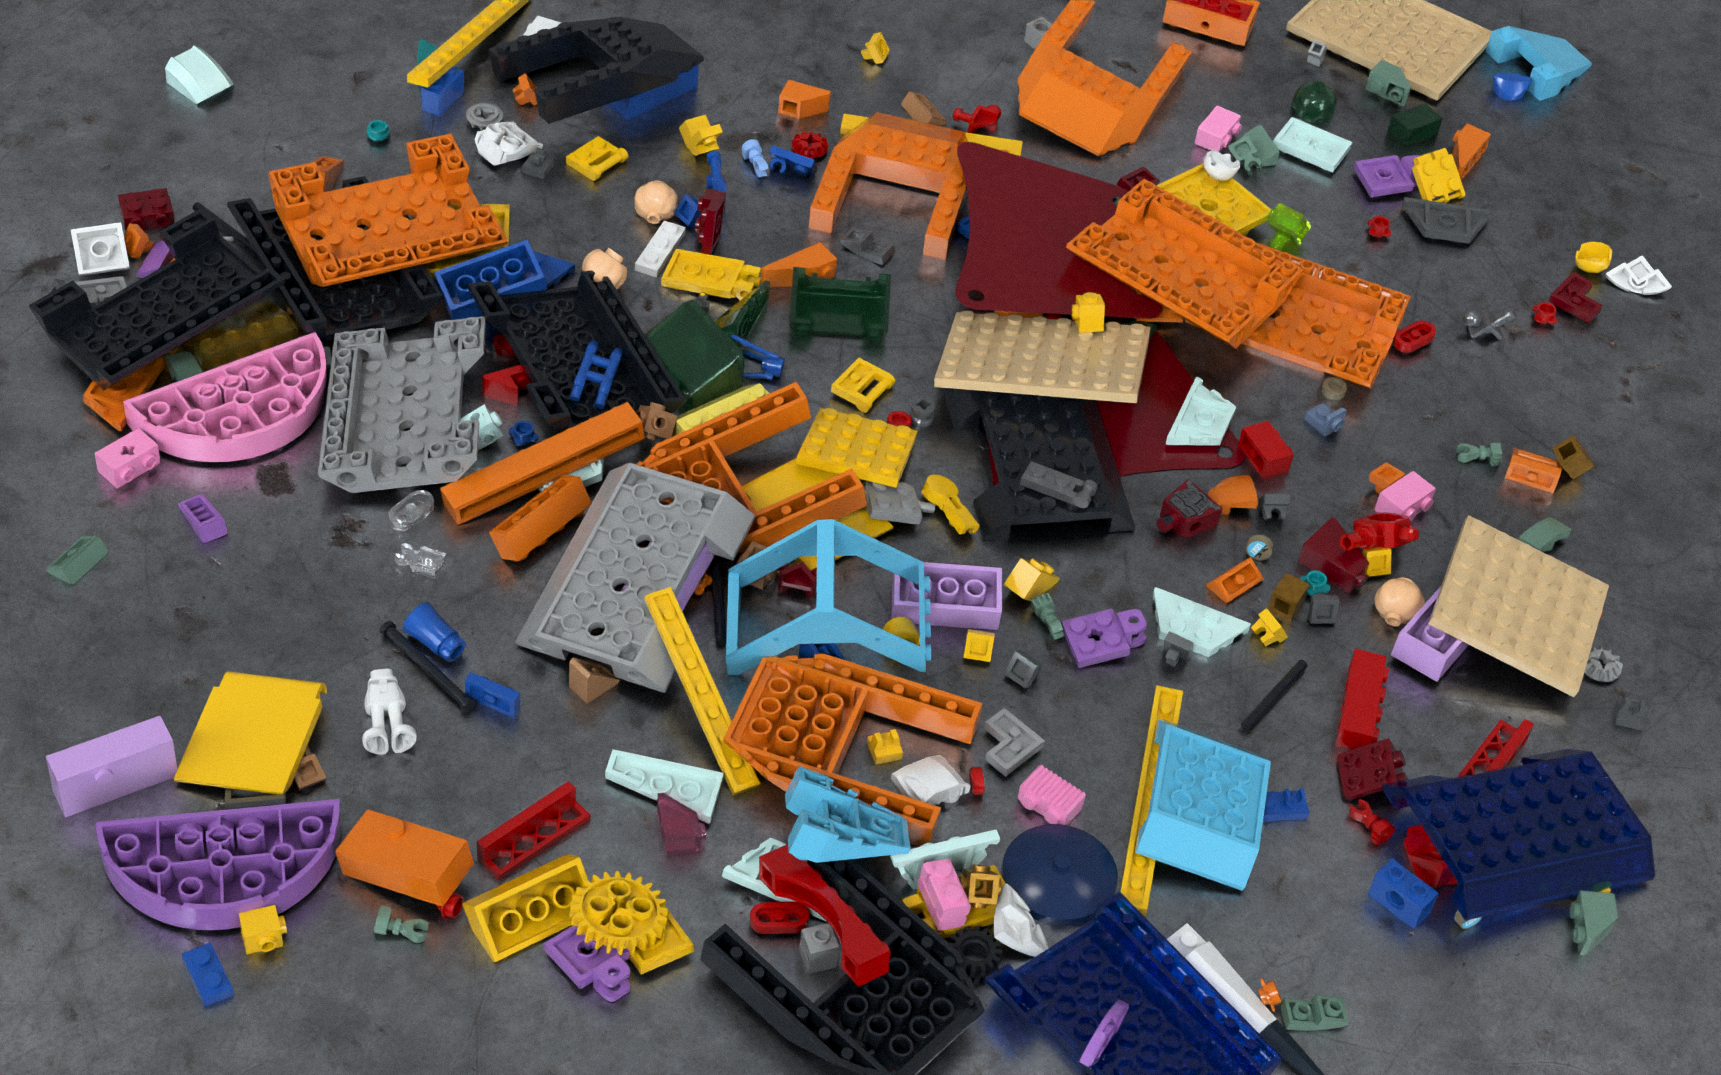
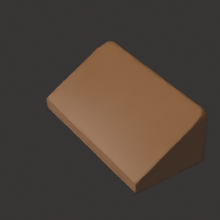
M909 91L901 103L902 107L915 121L937 126L947 123L943 115L923 94Z

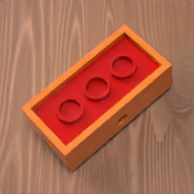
M1167 0L1162 22L1171 26L1188 29L1195 33L1205 34L1215 39H1222L1235 45L1245 46L1255 25L1260 2L1256 0Z

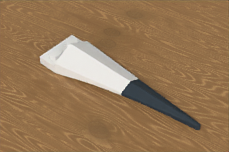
M1188 923L1147 954L1145 961L1167 983L1237 1026L1302 1075H1324L1210 941L1206 942Z

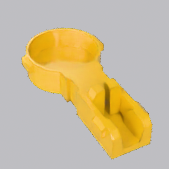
M935 474L928 476L921 492L924 497L943 510L949 520V524L959 534H965L967 530L970 534L976 533L980 525L960 502L957 496L959 493L957 486L944 476Z

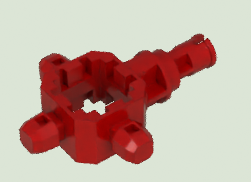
M1379 512L1355 520L1353 522L1354 532L1342 535L1340 545L1344 550L1348 549V551L1357 547L1363 549L1374 547L1395 548L1418 540L1419 531L1411 526V520L1407 515Z

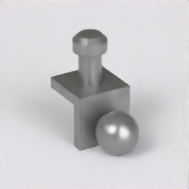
M1511 308L1504 310V313L1496 318L1488 309L1480 313L1470 309L1464 313L1463 322L1468 326L1472 339L1483 333H1492L1498 340H1501L1503 335L1500 326L1507 322H1514L1517 316Z

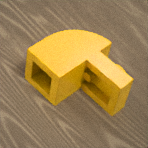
M706 114L685 120L679 127L683 140L693 155L697 156L719 149L717 138L723 131L720 124L710 126Z

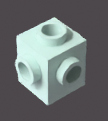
M485 404L461 418V421L479 419L478 451L504 436L500 425L503 423L496 411L490 412Z

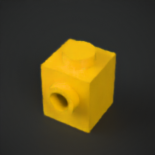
M1088 292L1083 295H1076V304L1072 305V319H1075L1079 333L1104 332L1105 304L1100 294Z
M275 905L239 913L240 928L247 955L261 951L268 952L275 948L283 947L282 934L287 933L284 915L278 916Z

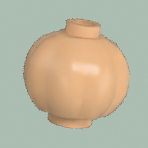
M659 180L650 181L639 187L635 193L634 207L636 213L649 223L658 224L661 221L671 219L675 215L678 207V197L675 190L665 182Z
M610 248L605 252L601 249L593 250L583 260L582 271L593 270L595 272L593 282H600L603 280V276H608L617 290L624 284L627 278V267L621 264L624 258Z
M1403 577L1390 579L1377 590L1374 597L1377 611L1385 619L1386 623L1391 626L1407 624L1425 604L1424 596L1419 587L1412 580Z

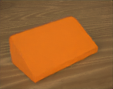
M1249 557L1206 583V586L1221 600L1228 603L1264 580L1253 559Z

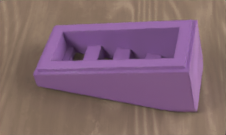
M203 493L178 503L179 509L203 543H208L227 534L224 518Z

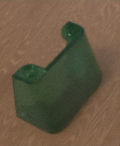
M793 267L789 327L796 334L804 335L814 332L867 336L872 340H880L882 336L887 335L891 274L879 273L878 279L875 281H871V277H866L865 281L817 278V273H812V277L805 273L806 268Z
M691 299L682 303L645 334L666 369L679 382V389L686 399L685 405L690 410L743 387L744 357L740 348L696 301Z

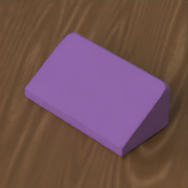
M163 240L155 242L139 269L137 277H146L167 265L174 258Z

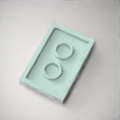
M1294 117L1290 118L1273 140L1278 150L1330 172H1334L1352 146L1351 141Z

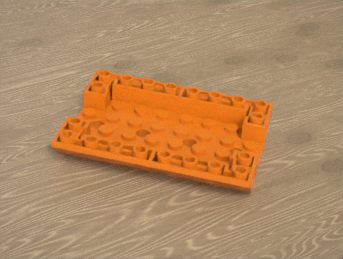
M1146 179L1140 181L1119 199L1114 216L1102 226L1092 222L1066 246L1074 255L1235 349L1285 302L1304 270Z

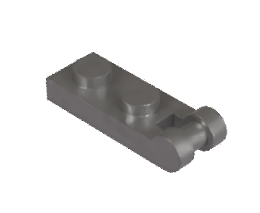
M1032 461L1022 475L1020 482L1022 486L1080 508L1088 507L1091 502V496H1094L1098 489V485L1092 480L1083 481Z

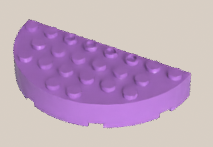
M340 799L96 822V832L103 866L109 880L119 894L137 910L149 917L177 927L196 930L240 927L239 913L275 905L277 914L302 900L323 879L336 856L335 850L340 843Z

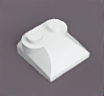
M121 222L71 229L79 276L130 269Z

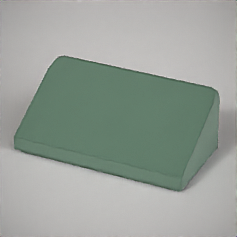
M1258 125L1238 137L1239 140L1248 135L1258 151L1259 156L1257 158L1260 159L1262 167L1277 164L1279 150L1262 125Z
M81 536L54 560L46 570L51 575L73 585L108 554V549L99 536Z

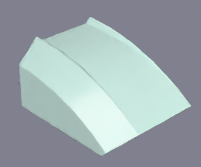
M194 45L191 49L176 57H171L165 67L167 83L195 104L234 85L222 67L203 49Z

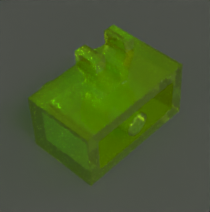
M1281 203L1276 208H1272L1268 215V224L1276 234L1270 246L1282 251L1288 240L1300 247L1311 228L1305 216Z

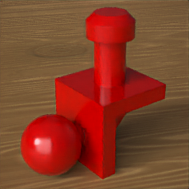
M995 104L988 105L987 107L978 105L974 112L969 114L963 112L961 108H956L952 117L954 121L959 122L961 120L969 123L968 133H974L977 128H985L995 132L998 119L1001 116V109Z

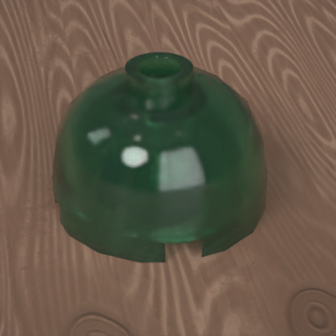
M1321 81L1306 82L1297 89L1291 108L1295 109L1294 114L1303 121L1317 123V120L1324 119L1323 123L1328 122L1333 118L1336 110V95L1330 86Z

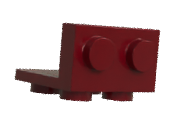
M1389 738L1342 752L1337 756L1342 791L1347 800L1356 799L1385 789H1389L1397 803L1408 800L1406 789L1410 788L1406 773L1402 770V767L1406 766L1402 751H1397Z

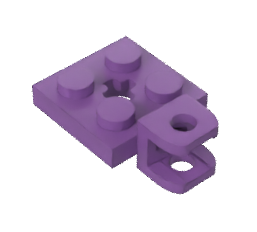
M1397 155L1355 161L1354 170L1370 197L1413 191L1414 187H1418L1412 171V167L1415 166L1413 158L1420 155L1402 157L1401 161Z
M1111 608L1061 621L1062 631L1078 668L1130 655V648L1138 647L1146 642L1144 630L1147 628V622L1142 611L1139 609L1117 613V618ZM1130 619H1137L1139 622H1138V623H1130L1129 620H1130ZM1133 634H1138L1137 637L1132 638ZM1093 635L1100 636V640L1095 641L1094 638L1089 639V637Z
M575 926L569 927L544 943V951L580 989L593 982V988L609 1002H615L630 992V982L627 979L630 977V968L625 962L629 959L628 949H624L622 955L618 954L617 948H613L609 954L606 953V946L604 945L596 950V942L593 940L585 943L586 934L577 935V927ZM582 948H585L586 950H590L591 948L594 949L592 953L588 955L581 953ZM616 985L620 986V988L616 991H612L609 989V987L613 988Z

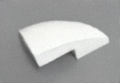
M1643 255L1628 264L1624 262L1605 274L1617 287L1628 292L1631 291L1643 295L1658 294L1672 287L1659 269L1654 271Z
M1005 884L1002 886L995 909L994 937L1016 951L1046 959L1050 956L1040 925L1035 924L1033 917L1029 913V907L1010 885Z

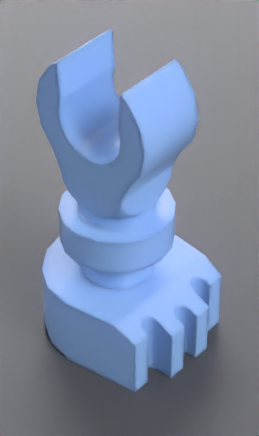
M755 139L746 141L742 145L744 160H750L758 178L767 176L765 170L768 169V165L763 159L762 148L759 142Z

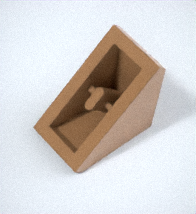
M572 658L569 662V688L587 704L617 685L620 681L602 663Z

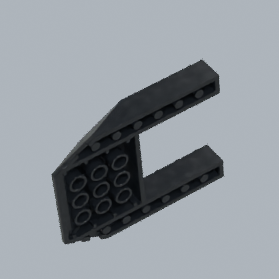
M624 17L563 22L557 27L541 29L535 34L523 35L518 37L517 40L501 42L495 47L489 48L493 73L501 81L581 55H585L600 68L598 70H588L585 74L576 77H567L564 81L555 84H546L542 88L535 90L539 116L548 124L672 83L678 79L679 73L690 71L693 66L698 65L704 60L703 55L664 24Z
M854 859L819 863L807 860V863L821 874L822 879L837 891L839 897L847 905L854 909L862 922L867 923L871 927L872 932L877 938L888 945L891 953L888 973L859 987L845 974L815 1002H811L726 923L704 941L700 960L787 1040L836 1066L863 1075H917L984 1013L981 1000L975 995L974 984L965 972L960 953Z

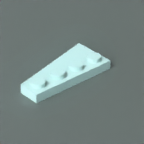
M614 749L605 771L606 779L708 824L711 823L724 776L722 772Z

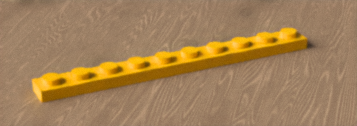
M530 0L493 1L407 74V82L427 88L430 87Z
M1156 685L1118 900V911L1146 917L1156 860L1137 854L1135 851L1139 829L1148 817L1160 746L1154 743L1157 723L1159 719H1163L1178 725L1183 696L1182 690Z

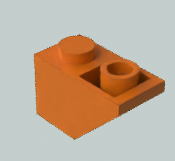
M788 80L779 95L778 113L801 119L828 112L831 91Z

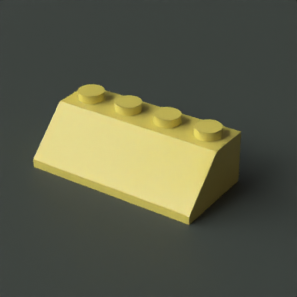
M760 383L747 385L677 416L671 437L770 393Z

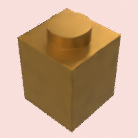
M1574 435L1552 448L1561 467L1572 479L1595 467L1586 448Z
M1286 573L1272 592L1268 610L1291 621L1305 602L1310 584Z

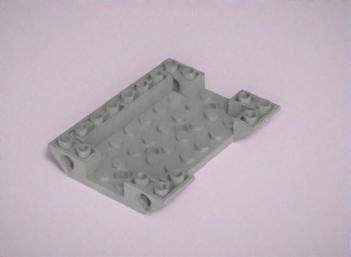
M469 317L435 322L434 338L389 343L385 328L335 333L319 460V477L350 493L456 482L474 464L478 457L479 419L461 421L464 375L484 354L485 317Z
M627 463L610 470L516 639V645L562 660H566L568 654L572 652L611 665L614 676L665 693L676 669L644 600L645 595L671 587L675 597H677L705 541L709 553L734 560L755 519V515L729 493L632 463ZM664 499H674L669 505L661 504V501ZM644 540L651 541L648 547H638V544ZM622 583L628 585L624 591L614 590L617 585ZM593 629H604V632L599 636L590 634Z

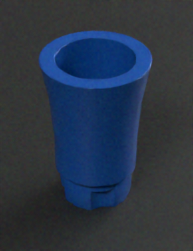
M429 602L417 606L408 615L403 624V631L406 634L420 641L447 662L457 660L466 648V642L459 636V633L437 613Z

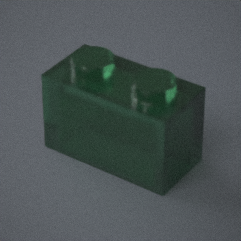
M1425 103L1392 115L1387 133L1405 148L1438 136L1443 118Z

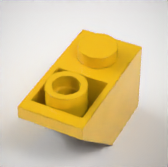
M1021 558L1004 585L1021 598L1031 601L1033 598L1036 599V596H1041L1042 593L1044 594L1060 578L1053 574L1055 569L1044 561L1039 562L1034 558L1029 561Z

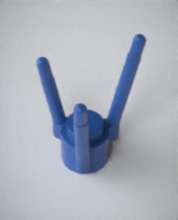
M731 335V339L765 355L762 356L747 350L743 351L744 355L762 361L761 370H764L765 373H728V377L764 378L772 381L773 376H781L785 358L779 357V354L769 352L736 335Z

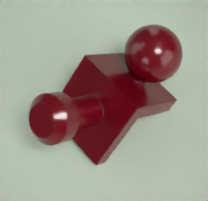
M800 562L791 567L787 563L778 568L777 571H780L778 590L780 592L796 588L804 590L810 599L815 597L817 567L810 571L803 562Z

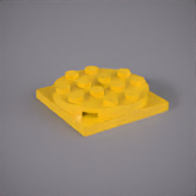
M1203 163L1156 185L1244 236L1248 234L1249 230L1273 218L1274 211L1234 178L1226 181L1213 179L1205 171Z

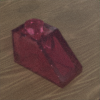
M657 793V816L666 857L701 853V841H706V831L704 823L699 824L697 812L665 793Z

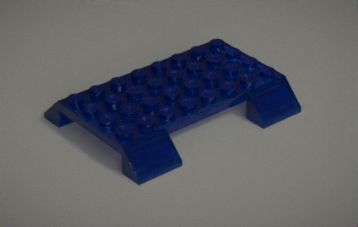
M1564 749L1522 757L1521 763L1523 765L1457 778L1429 775L1387 783L1382 786V790L1394 809L1410 806L1459 883L1451 899L1465 921L1576 897L1580 890L1599 892L1608 888L1612 889L1653 880L1655 877L1651 835L1592 751Z
M1120 891L1097 906L1095 918L1024 965L1014 970L1007 963L985 977V982L1023 1023L1043 1025L1089 1075H1271L1283 1061V1057ZM1118 1000L1129 1004V1009L1118 1031L1105 1047L1098 1062L1089 1067L1080 1063L1079 1061L1089 1041L1111 1007Z

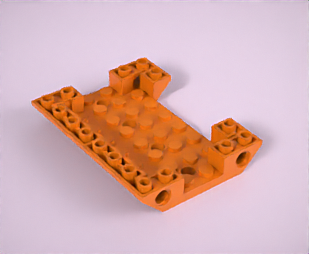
M451 133L406 143L411 174L323 192L324 178L316 162L269 171L268 176L275 209L311 284L325 287L508 244V240L490 206L480 207L467 180L470 168ZM449 205H456V206H458L460 209L454 210L453 208L448 207V206H449ZM404 215H411V216H413L415 219L409 220L408 218L403 217V216H404ZM366 225L369 227V229L363 230L362 228H359L357 226ZM313 235H319V236H321L323 239H322V240H316L315 238H312L311 236H313Z
M1260 244L1304 270L1285 302L1271 314V316L1276 318L1268 317L1241 344L1371 390L1393 344L1395 334L1400 328L1411 296ZM1185 320V322L1188 325L1199 328L1194 324L1190 323L1189 321Z

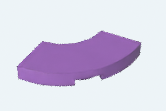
M1118 1000L1111 1007L1089 1041L1079 1061L1080 1063L1089 1067L1098 1062L1105 1047L1118 1031L1129 1009V1004Z

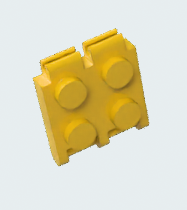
M1446 148L1413 158L1415 166L1412 167V171L1422 200L1432 201L1433 198L1439 197L1440 199L1434 202L1449 203L1451 199L1465 197V191L1453 155H1448ZM1455 191V194L1448 196V193Z

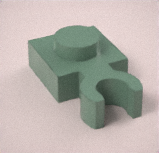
M1248 135L1227 146L1235 161L1239 160L1240 166L1244 164L1245 171L1249 176L1252 175L1250 169L1252 166L1256 165L1260 170L1263 169L1260 159L1257 158L1259 156L1258 151Z

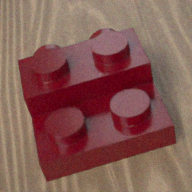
M167 188L118 195L125 232L129 223L138 224L143 231L167 228L175 223Z
M707 189L704 196L699 197L697 210L701 211L700 218L696 220L695 232H698L697 241L702 244L701 253L711 255L721 236L726 192Z

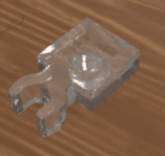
M407 543L401 544V553L405 555L395 554V562L398 565L406 566L410 564V571L436 579L447 561V555L444 552L421 546L419 551H417Z

